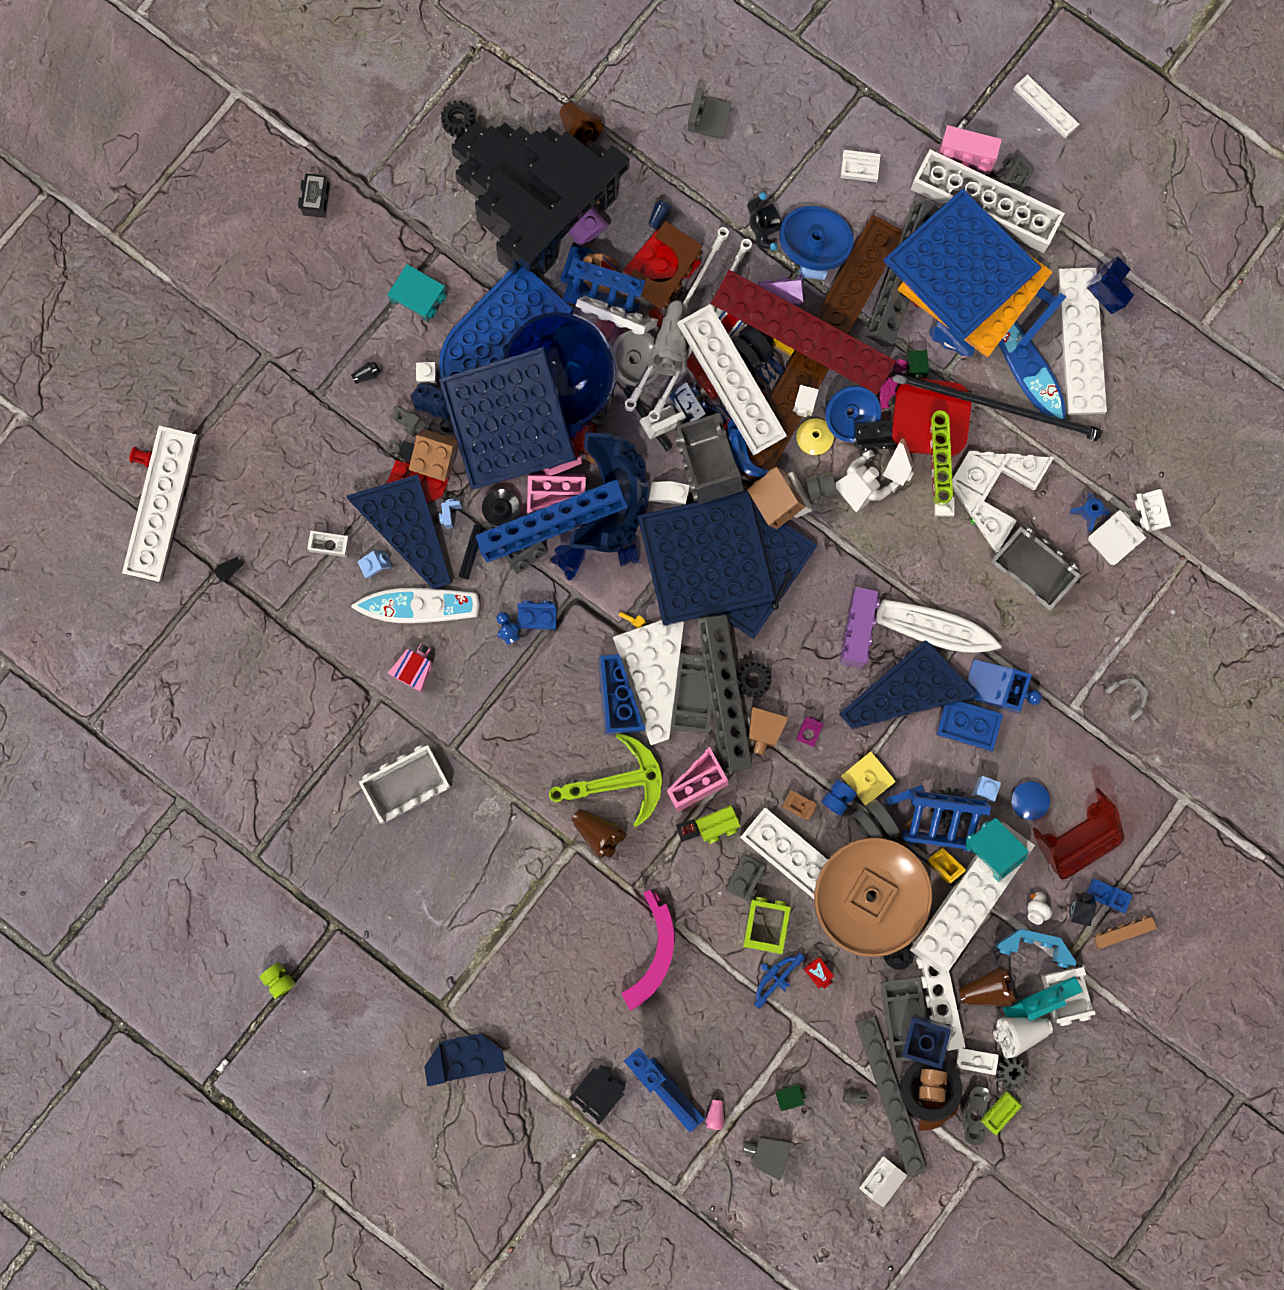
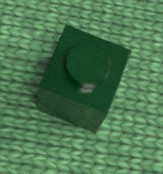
M927 350L908 351L906 355L907 375L924 379L929 373Z
M797 1083L775 1089L781 1111L804 1105L803 1099H806L803 1087L799 1088Z

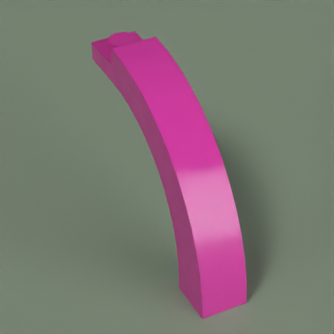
M651 890L643 894L657 924V950L653 962L645 975L632 987L621 992L630 1011L645 1002L656 991L668 971L673 955L674 930L670 912L666 904L658 906L657 903L660 902L656 891L652 893Z

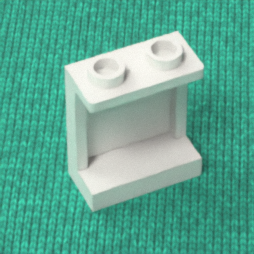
M1079 966L1041 975L1045 989L1075 976L1083 990L1082 993L1066 999V1006L1051 1012L1053 1022L1060 1023V1026L1072 1024V1020L1079 1019V1021L1090 1020L1091 1015L1096 1014L1095 1010L1092 1009L1083 975H1086L1084 967Z

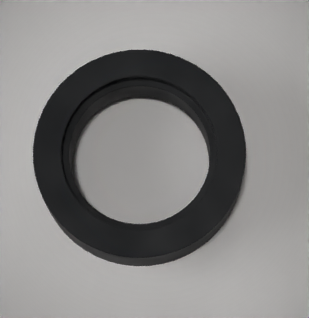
M916 1061L909 1066L903 1076L900 1086L903 1104L913 1116L928 1122L940 1121L949 1117L960 1103L962 1082L957 1071L947 1062L940 1069ZM922 1069L948 1073L947 1081L950 1085L951 1094L949 1101L944 1106L930 1109L920 1105L915 1100L912 1093V1081L921 1073Z

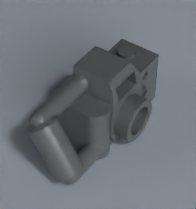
M400 406L394 407L392 419L405 427L404 431L413 436L414 433L418 434L422 429L432 430L430 425L423 422L416 415L411 414Z

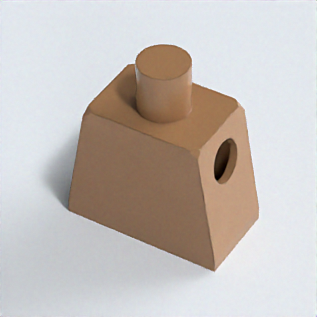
M755 707L752 708L748 738L750 741L756 742L753 753L764 756L766 746L775 747L788 717Z

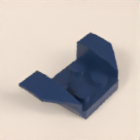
M482 1033L442 1041L424 1066L427 1087L461 1078L506 1071L503 1050L488 1040Z

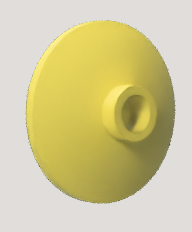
M812 418L804 421L799 426L796 440L799 447L805 453L821 455L832 446L834 435L828 429L826 421ZM817 432L819 437H813L812 433Z

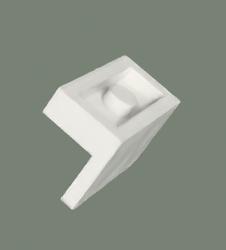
M670 405L662 409L657 423L649 422L648 416L642 418L640 423L651 440L683 424L686 416L683 411L676 414ZM651 415V418L657 419V416Z
M883 1156L859 1189L877 1204L885 1207L905 1180L907 1174Z

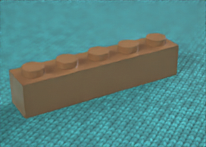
M1144 916L1139 921H1130L1128 925L1121 924L1116 929L1109 928L1105 933H1095L1092 939L1096 949H1101L1157 929L1153 917Z

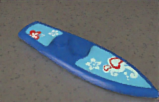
M1015 321L998 343L1015 379L1028 399L1041 413L1066 420V408L1062 391L1040 352L1031 340L1025 348L1023 346L1020 349L1016 348L1020 340L1025 336V332Z

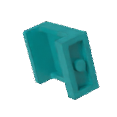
M406 264L387 296L390 302L401 304L428 322L430 318L433 319L436 315L438 305L445 301L447 291L441 283Z
M997 818L991 822H985L980 831L977 833L973 832L966 839L965 849L967 851L972 850L994 872L993 878L998 883L1028 859L1029 850Z

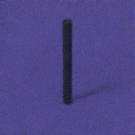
M629 387L623 391L628 399L633 393ZM637 400L635 409L642 418L648 416L649 414L639 400ZM663 434L656 437L666 452L672 448Z

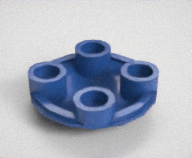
M1029 781L1020 784L1014 789L1011 802L1017 816L1027 820L1040 819L1048 811L1050 797L1044 786L1037 782Z

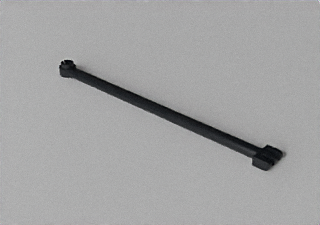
M893 371L891 373L892 379L896 383L916 386L1087 434L1086 438L1092 441H1098V438H1101L1103 430L1097 427L1079 424L922 380L902 372Z

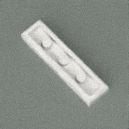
M1028 74L1014 86V90L1065 139L1079 127L1080 124Z

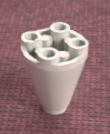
M1000 1018L997 1020V1030L993 1031L995 1040L1000 1043L1004 1057L1013 1058L1047 1038L1049 1034H1052L1053 1028L1047 1018H1036L1031 1021L1029 1018Z

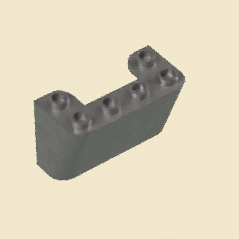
M1021 525L991 560V563L1003 573L1009 574L1036 597V600L1051 611L1081 577V567L1074 561L1069 563L1064 559L1066 555L1059 549L1053 550L1049 546L1051 543L1043 536L1041 538L1035 535L1036 531L1030 525Z

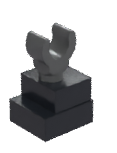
M389 440V443L394 445V448L392 450L385 449L386 452L390 455L399 454L405 463L410 465L415 444L403 441L402 445L399 446L395 441Z

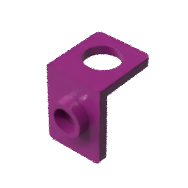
M806 717L796 740L814 747L824 724L820 723L821 720L815 717ZM806 729L814 732L812 740L804 739L803 732Z

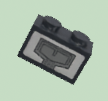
M305 173V178L301 181L302 197H299L298 208L301 209L304 216L326 217L330 181L326 175Z

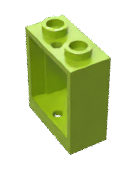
M761 897L751 900L743 947L783 954L791 907L786 906L787 902L775 900V904L767 903V899ZM756 906L784 911L778 945L750 940Z

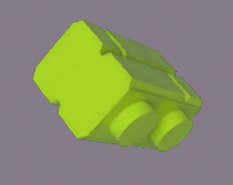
M731 805L695 820L703 841H708L709 844L720 840L719 836L725 833L727 837L737 833V828L740 827Z

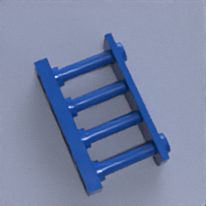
M573 258L568 275L574 276L573 283L568 282L563 301L576 304L577 299L587 296L608 303L609 308L615 306L624 308L625 313L635 314V312H638L640 304L634 303L635 296L641 297L645 280ZM581 279L592 282L591 289L581 286ZM599 285L609 287V294L598 291ZM617 290L628 293L627 300L616 297Z
M911 790L909 798L915 806L910 830L901 829V835L904 841L910 844L924 843L961 848L967 851L965 849L967 838L956 837L961 813L969 812L972 814L968 837L973 832L976 833L980 816L983 814L990 815L991 807L986 800ZM925 807L934 808L929 833L918 832L922 811ZM945 809L953 811L948 836L937 834L941 814Z

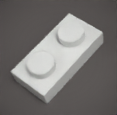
M960 1048L957 1050L955 1067L996 1075L999 1055Z

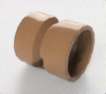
M922 1069L920 1081L923 1083V1086L919 1088V1099L945 1102L946 1090L943 1089V1086L947 1085L948 1073Z

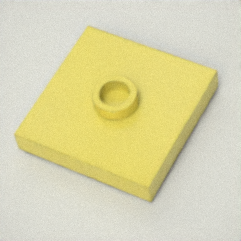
M869 752L841 775V778L857 793L856 796L865 806L896 782L872 752Z

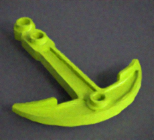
M616 734V738L627 746L633 756L637 757L640 765L639 770L589 782L581 781L566 784L562 788L553 787L549 791V797L553 802L558 803L563 799L573 800L587 797L589 794L644 786L645 800H642L640 813L633 824L637 827L649 818L660 799L662 787L661 771L651 751L641 742L626 735ZM650 772H654L656 774V777L654 779H650L648 777V774ZM575 787L580 789L577 795L572 792ZM559 791L561 793L560 798H554V792Z

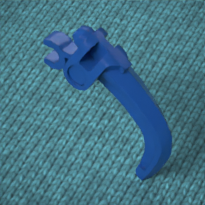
M730 418L727 423V439L730 442L735 463L741 471L748 475L764 477L769 470L758 468L751 463L746 449V442L733 419Z

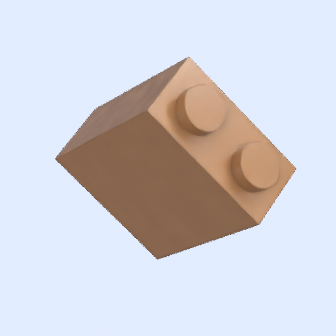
M778 467L770 469L763 478L755 481L747 489L768 526L775 529L781 527L806 507L786 472Z

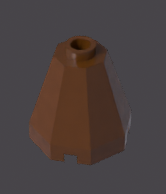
M575 102L563 104L559 111L565 131L586 147L588 146L586 144L588 141L591 140L593 143L598 139L604 128L598 114Z

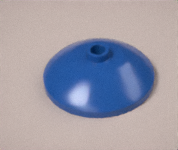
M848 386L836 392L829 400L825 411L828 429L836 438L845 442H854V422L880 420L881 406L877 397L870 390L861 386ZM852 408V412L847 414V410Z

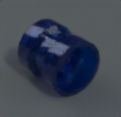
M635 544L629 545L628 550L622 547L620 551H617L621 567L626 566L630 563L629 561L633 564L639 563Z

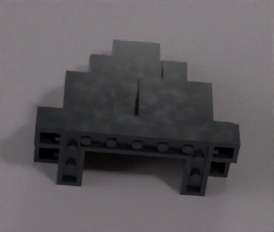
M475 122L472 126H468L464 134L460 138L455 139L451 146L453 156L462 163L456 169V180L477 198L475 201L477 221L499 238L496 242L498 261L513 274H516L524 267L529 272L535 268L545 275L556 263V244L598 200L599 207L605 211L617 199V180L630 167V159L613 145L607 150L595 141L592 145L586 147L567 131L559 135L551 127L541 133L536 130L533 134H530L521 126L514 130L505 122L496 129L491 125L487 130Z

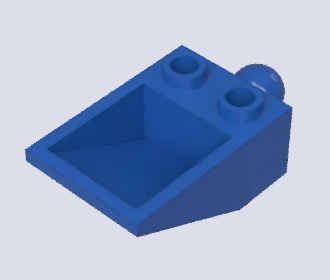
M973 660L966 682L977 693L973 700L1016 714L1021 711L1024 699H1027L1031 705H1038L1042 701V694L1038 690L1027 691L1032 674L1009 667ZM1014 681H1019V682H1020V687H1019V686H1016V687H1015V686H1014ZM1008 699H1013L1015 704H1009Z

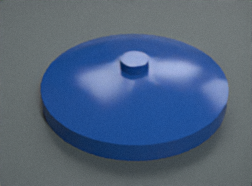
M804 206L793 210L783 220L779 232L780 244L786 255L798 265L811 270L826 271L839 267L848 259L853 248V234L847 222L837 213L819 206Z

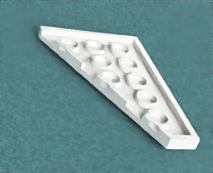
M661 620L613 637L651 746L669 740L684 622L663 627Z

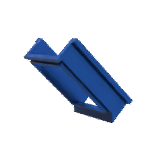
M1043 287L1040 288L1036 296L1048 304L1049 307L1016 346L1017 349H1020L1022 346L1025 348L1065 300L1066 296L1060 292L1057 297H1054Z

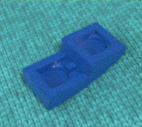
M1093 878L1087 893L1095 897L1096 902L1122 913H1126L1133 896Z

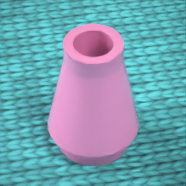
M711 1101L705 1121L707 1129L722 1130V1126H725L723 1101Z

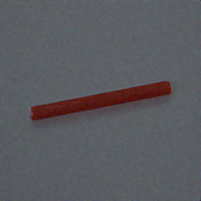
M655 307L649 311V316L658 319L656 326L660 330L664 317ZM690 354L687 359V367L712 400L716 399L719 396L704 370L692 354Z

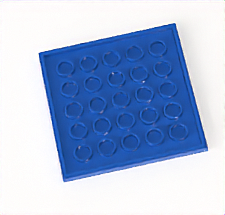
M963 188L883 260L962 342L1041 269Z

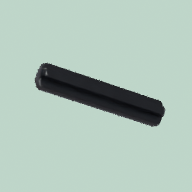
M480 525L473 526L459 572V577L462 579H469L479 547L476 535L483 533L484 530Z

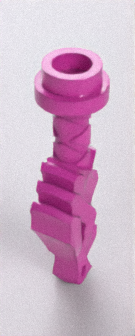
M897 359L894 364V371H906L907 362ZM892 376L886 378L878 393L877 399L881 410L890 408L889 400L896 394L895 388L898 386V383L893 381Z

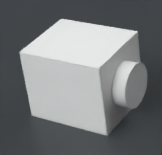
M435 362L416 363L417 384L423 383L438 387V368Z
M800 385L793 409L794 412H797V415L803 417L812 415L818 389Z

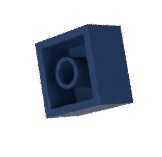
M914 1015L911 1019L902 1057L942 1069L945 1064L954 1027Z

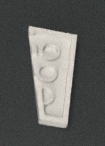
M587 296L577 299L576 307L581 308V311L588 314H596L601 320L615 322V325L618 327L632 329L631 331L635 334L642 335L656 327L658 319L651 318V321L643 319V315L636 312L635 314L625 313V309L612 306L609 308L608 303Z

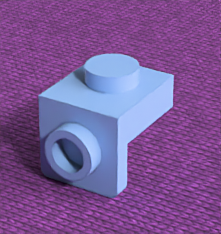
M448 499L445 501L446 503H441L442 513H439L440 523L444 524L446 529L454 528L451 510L462 508L461 502L457 501V499Z
M385 550L372 551L357 561L365 578H370L381 570L392 567L390 558Z

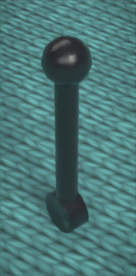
M787 573L784 576L785 581L782 585V588L778 594L775 603H773L771 606L773 610H777L779 608V601L784 593L788 581H791L792 575L790 573Z

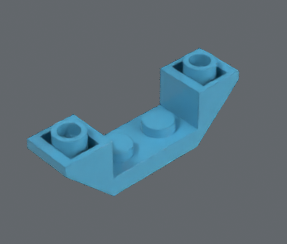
M1017 929L995 943L994 948L1000 949L999 953L1011 955V952H1018L1020 938H1022L1021 942L1033 944L1034 941L1041 942L1042 947L1053 949V945H1055L1052 961L1058 962L1057 966L1069 969L1070 965L1076 966V960L1062 939L1050 935Z

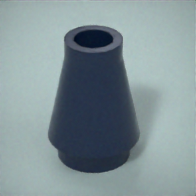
M659 200L654 204L648 225L657 230L671 213L672 207Z

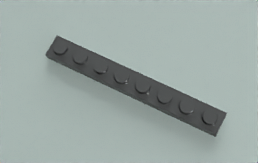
M875 1016L856 1021L855 1024L907 1177L927 1172Z

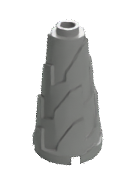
M673 301V303L669 304L661 329L657 335L655 346L649 356V367L653 365V371L659 374L675 376L676 371H680L679 375H681L686 370L688 353L686 351V339L677 325L680 320L686 318V306L681 301Z

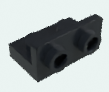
M892 420L854 422V445L862 451H869L873 447L889 449L890 446H895V441L892 439Z

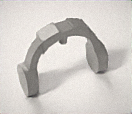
M1134 678L1125 679L1120 682L1115 681L1105 690L1107 694H1110L1123 684L1135 686L1134 692L1139 690L1141 694L1139 707L1129 717L1133 721L1144 712L1143 708L1147 701L1148 692L1140 681Z

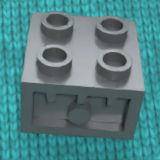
M696 88L688 119V131L723 139L731 104L708 99L703 96L704 89Z

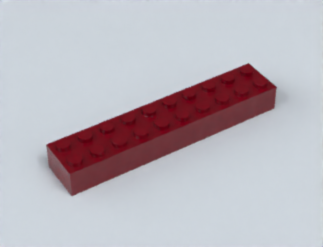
M730 269L711 302L717 308L875 394L879 393L896 362L891 357Z

